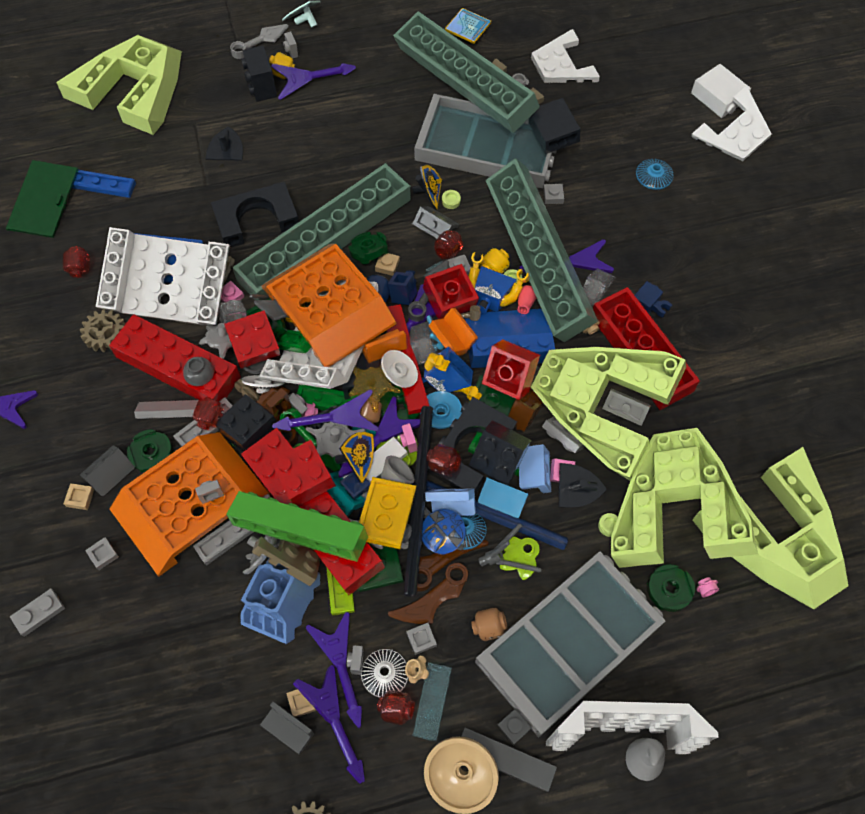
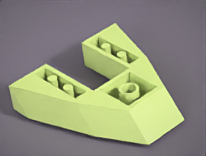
M137 35L104 51L56 83L63 98L94 110L123 74L139 80L117 106L123 123L154 135L164 122L178 80L182 51Z
M606 347L549 350L531 388L560 424L609 469L631 481L632 475L649 444V439L593 413L609 381L668 405L686 369V360L663 351Z
M698 428L654 434L632 475L611 535V556L619 568L664 563L662 503L701 499L704 548L710 559L758 554L751 519L723 462Z
M802 447L771 466L761 477L802 529L778 544L740 497L752 522L758 554L734 556L733 558L766 583L815 609L848 587V580L831 511ZM700 510L693 521L703 533L702 510Z

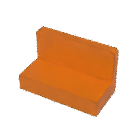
M451 308L443 319L432 320L429 324L430 329L445 348L450 347L458 356L466 354L478 339L456 308Z
M396 329L367 342L362 352L368 363L381 359L390 350L402 351L407 349L406 333L404 331L399 332Z

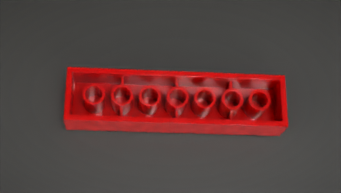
M275 428L241 453V455L274 499L288 505L292 502L288 498L270 461L293 448L281 432ZM327 491L298 506L305 510L314 509L326 516L335 515L344 521L351 522ZM367 542L357 562L313 549L348 596L385 568L382 560Z

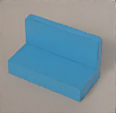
M486 478L478 503L519 518L527 501L528 494Z

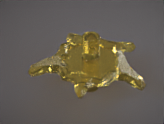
M382 366L379 368L370 367L367 370L354 367L353 373L356 379L353 382L354 388L349 393V396H359L371 389L373 393L368 400L374 413H377L380 398L386 392H401L390 384L389 379L383 372Z

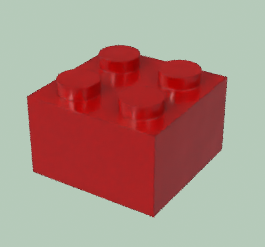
M462 264L425 277L423 289L438 319H443L451 308H456L461 314L469 311L471 306L477 305L479 297Z
M265 310L224 324L241 369L280 355L279 347Z
M502 339L491 348L482 384L520 400L530 391L540 355Z
M311 440L270 461L292 504L297 506L336 486Z

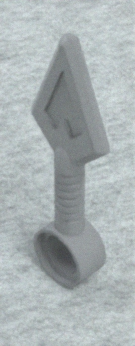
M288 25L265 27L261 29L260 36L246 43L241 41L233 42L230 46L232 56L236 59L244 58L243 51L236 52L234 51L236 49H249L264 41L275 43L286 31Z

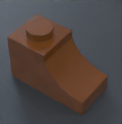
M271 388L268 392L261 394L257 401L259 405L274 415L277 422L280 421V416L283 412L292 408L288 393L282 388L278 391Z
M530 388L528 394L520 400H515L508 417L517 421V430L525 431L532 424L544 403L534 390Z

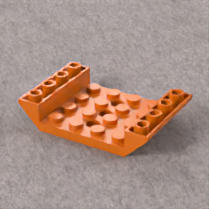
M328 244L261 285L271 300H275L307 340L314 355L324 367L332 366L396 324L381 295L337 244ZM340 280L346 281L343 285L336 284ZM322 291H328L327 295L319 296ZM311 302L308 307H301L303 303Z
M217 432L196 436L124 486L110 507V511L155 573L161 576L178 563L174 558L228 518L226 514L239 491L244 493L253 492L259 497H264L269 492L223 435ZM179 475V480L176 483H168L170 476ZM217 480L224 496L202 504L195 488L206 481ZM187 490L192 492L189 499H180L182 492ZM197 507L204 508V512L200 516L193 515V510Z

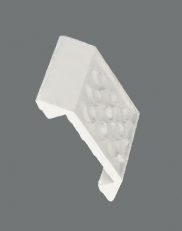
M110 227L96 307L149 318L197 325H217L230 245L209 242L207 245L138 235L130 230ZM171 255H175V264L168 265V257ZM172 275V283L165 285V276ZM164 294H168L170 297L167 304H161L160 301Z
M340 280L336 284L343 285L346 281ZM369 282L378 292L377 282ZM322 291L319 296L327 295L328 291ZM364 345L330 367H324L314 355L312 348L306 354L284 350L279 361L267 359L259 377L265 380L331 389L348 382Z
M583 701L546 740V746H552L553 751H567V748L574 745L585 734V731H591L593 727H600L602 732H614L615 728H625V732L631 733L640 732V729H649L650 733H664V730H666L667 749L675 750V754H691L690 751H697V748H703V745H710V741L718 738V732L690 704Z

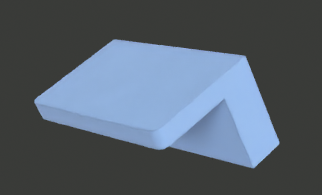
M543 444L529 446L519 466V486L522 490L539 488L542 493L551 492L550 452Z
M474 488L431 489L425 492L426 501H431L432 512L439 509H449L456 512L459 516L476 514Z

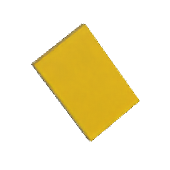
M372 477L359 523L365 527L368 535L366 542L401 549L416 492L415 485Z

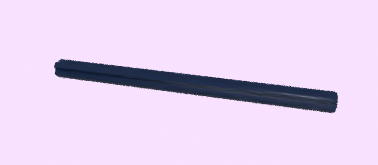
M427 480L426 492L431 489H447ZM475 500L476 514H479L481 517L510 529H514L518 524H522L518 532L561 550L565 549L568 542L567 537L482 505Z

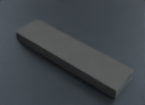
M464 729L461 737L470 738L482 744L493 756L498 771L549 792L556 766L470 729Z

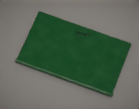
M32 160L6 230L54 238L79 169Z

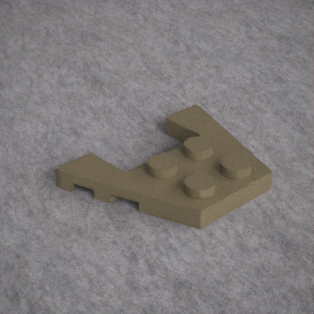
M262 536L255 543L252 553L255 555H266L270 558L268 560L269 563L274 566L278 563L288 568L286 572L308 586H311L316 581L320 559L310 548L280 540L278 549H276Z

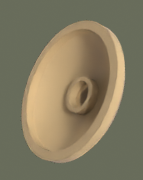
M451 737L441 741L429 753L424 767V779L430 795L440 806L454 813L470 814L483 809L491 802L497 791L499 773L493 756L482 744L470 738ZM461 766H466L469 771H463Z

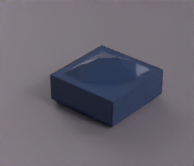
M354 472L340 481L341 485L354 500L366 492L370 486V482L366 478L363 483H360Z

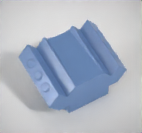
M267 560L266 564H260L257 567L241 599L245 604L241 611V625L287 644L295 639V628L302 624V618L308 604L314 599V588L320 585V573H317L316 581L311 586H308L286 572L288 568L279 563L274 566Z

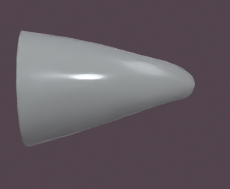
M390 455L386 457L381 479L410 485L414 483V474L406 462L396 456ZM368 491L364 492L361 496L366 499Z
M640 738L632 742L626 751V764L631 774L644 781L654 780L660 775L665 762V749L663 745L656 739Z

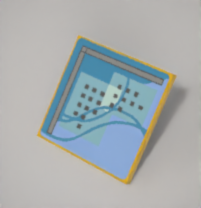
M462 8L445 30L475 44L491 24V20Z

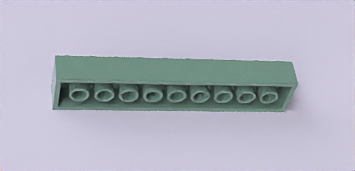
M419 11L393 35L403 52L512 133L540 107L534 92Z
M515 158L486 179V183L526 274L529 273V281L553 336L566 342L597 323L598 319L528 168Z
M386 163L235 265L233 271L237 282L249 294L267 295L261 285L328 244H337L342 249L351 243L354 237L365 233L409 202L410 185Z

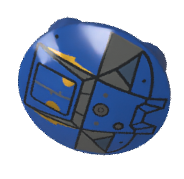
M449 509L436 510L429 514L423 522L422 540L425 546L432 552L440 555L456 550L462 544L467 534L462 518L456 512Z

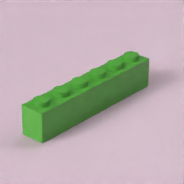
M239 491L226 514L233 526L356 562L368 539L365 527L359 522L344 521L335 515L326 516L314 509H301L295 504L289 503L287 505L280 503L274 498H262L253 492L244 493Z

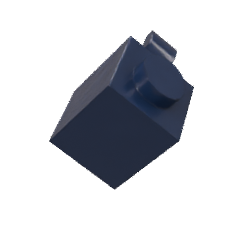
M407 270L405 273H394L388 282L392 303L411 304L417 294V279L414 278L415 271Z
M648 281L634 295L648 314L653 310L659 317L663 318L666 311L662 310V308L669 311L672 306L668 301H660L663 291Z

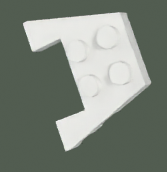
M573 29L532 52L531 59L544 83H564L567 80H576V82L592 80V82H599L600 76L594 66L577 70L565 50L566 48L578 45L579 39Z
M746 86L733 97V101L745 112L726 129L717 135L709 126L703 123L692 133V138L706 142V145L711 147L714 146L721 149L722 152L741 161H744L771 137V132Z

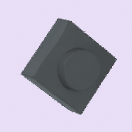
M514 709L497 725L512 745L532 728L517 709Z

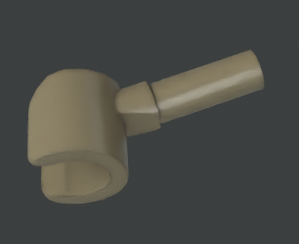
M473 305L470 307V312L460 315L463 319L469 318L470 320L478 321L481 316L480 306Z

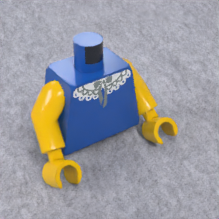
M474 252L471 256L473 267H470L468 277L479 297L477 306H480L481 314H486L488 309L496 312L502 307L514 303L523 288L522 284L529 281V273L526 274L525 278H520L523 270H518L516 274L518 281L516 283V279L483 266L479 269V265L484 260L483 254L480 261H475Z
M450 347L445 348L439 354H429L424 364V377H422L425 389L433 386L437 391L449 393L463 392L469 400L472 397L478 400L482 397V394L478 392V388L471 385L473 370Z

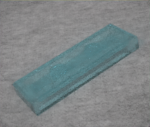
M428 663L427 670L429 671V676L424 681L413 737L437 741L451 667Z

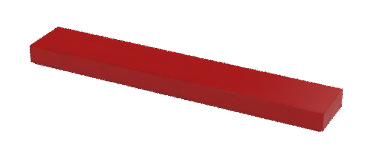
M401 304L388 306L396 324L386 330V332L398 329L399 332L404 331L406 333L407 349L401 352L414 362L418 372L416 383L409 388H402L409 415L420 413L422 407L429 406L402 307Z

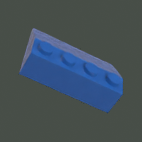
M530 309L528 314H521L518 310L487 312L486 314H481L478 321L464 318L478 337L468 350L471 368L486 367L492 346L502 339L539 354L538 364L543 363L549 350H555L552 331L542 309Z

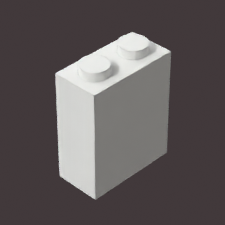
M719 64L695 80L691 93L718 116L723 118L727 114L733 113L738 107L733 101V97L745 86L749 91L751 88Z

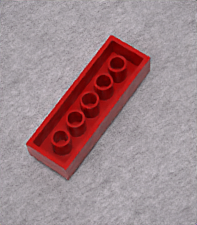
M628 287L594 304L593 311L600 322L598 327L613 348L663 351L682 358ZM686 363V369L669 404L651 399L658 409L662 410L693 393L700 380Z
M134 314L109 344L116 358L198 400H202L203 403L211 407L223 398H227L234 388V384L241 378L236 365ZM203 357L212 363L214 375L207 384L193 386L185 381L183 368L189 359Z

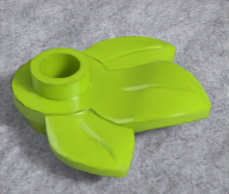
M512 537L509 540V546L504 549L506 551L503 554L504 560L536 567L535 558L540 551L537 541L532 538L521 540L517 537ZM526 545H531L532 551L526 553L524 551V547ZM500 565V569L506 571L518 569L522 580L528 579L535 572Z

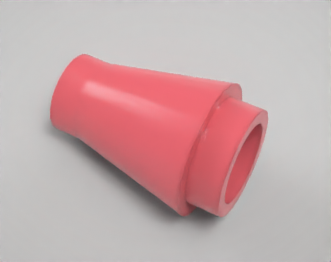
M523 286L518 296L517 310L521 314H528L537 299L532 286Z

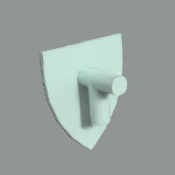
M308 1L287 14L282 20L284 21L304 12L302 15L294 18L295 23L299 25L308 20L311 28L315 27L317 23L310 8L321 2Z

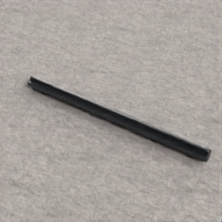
M423 406L420 417L414 480L416 492L412 504L410 522L412 532L408 543L404 595L408 597H415L417 594L433 408L431 406Z

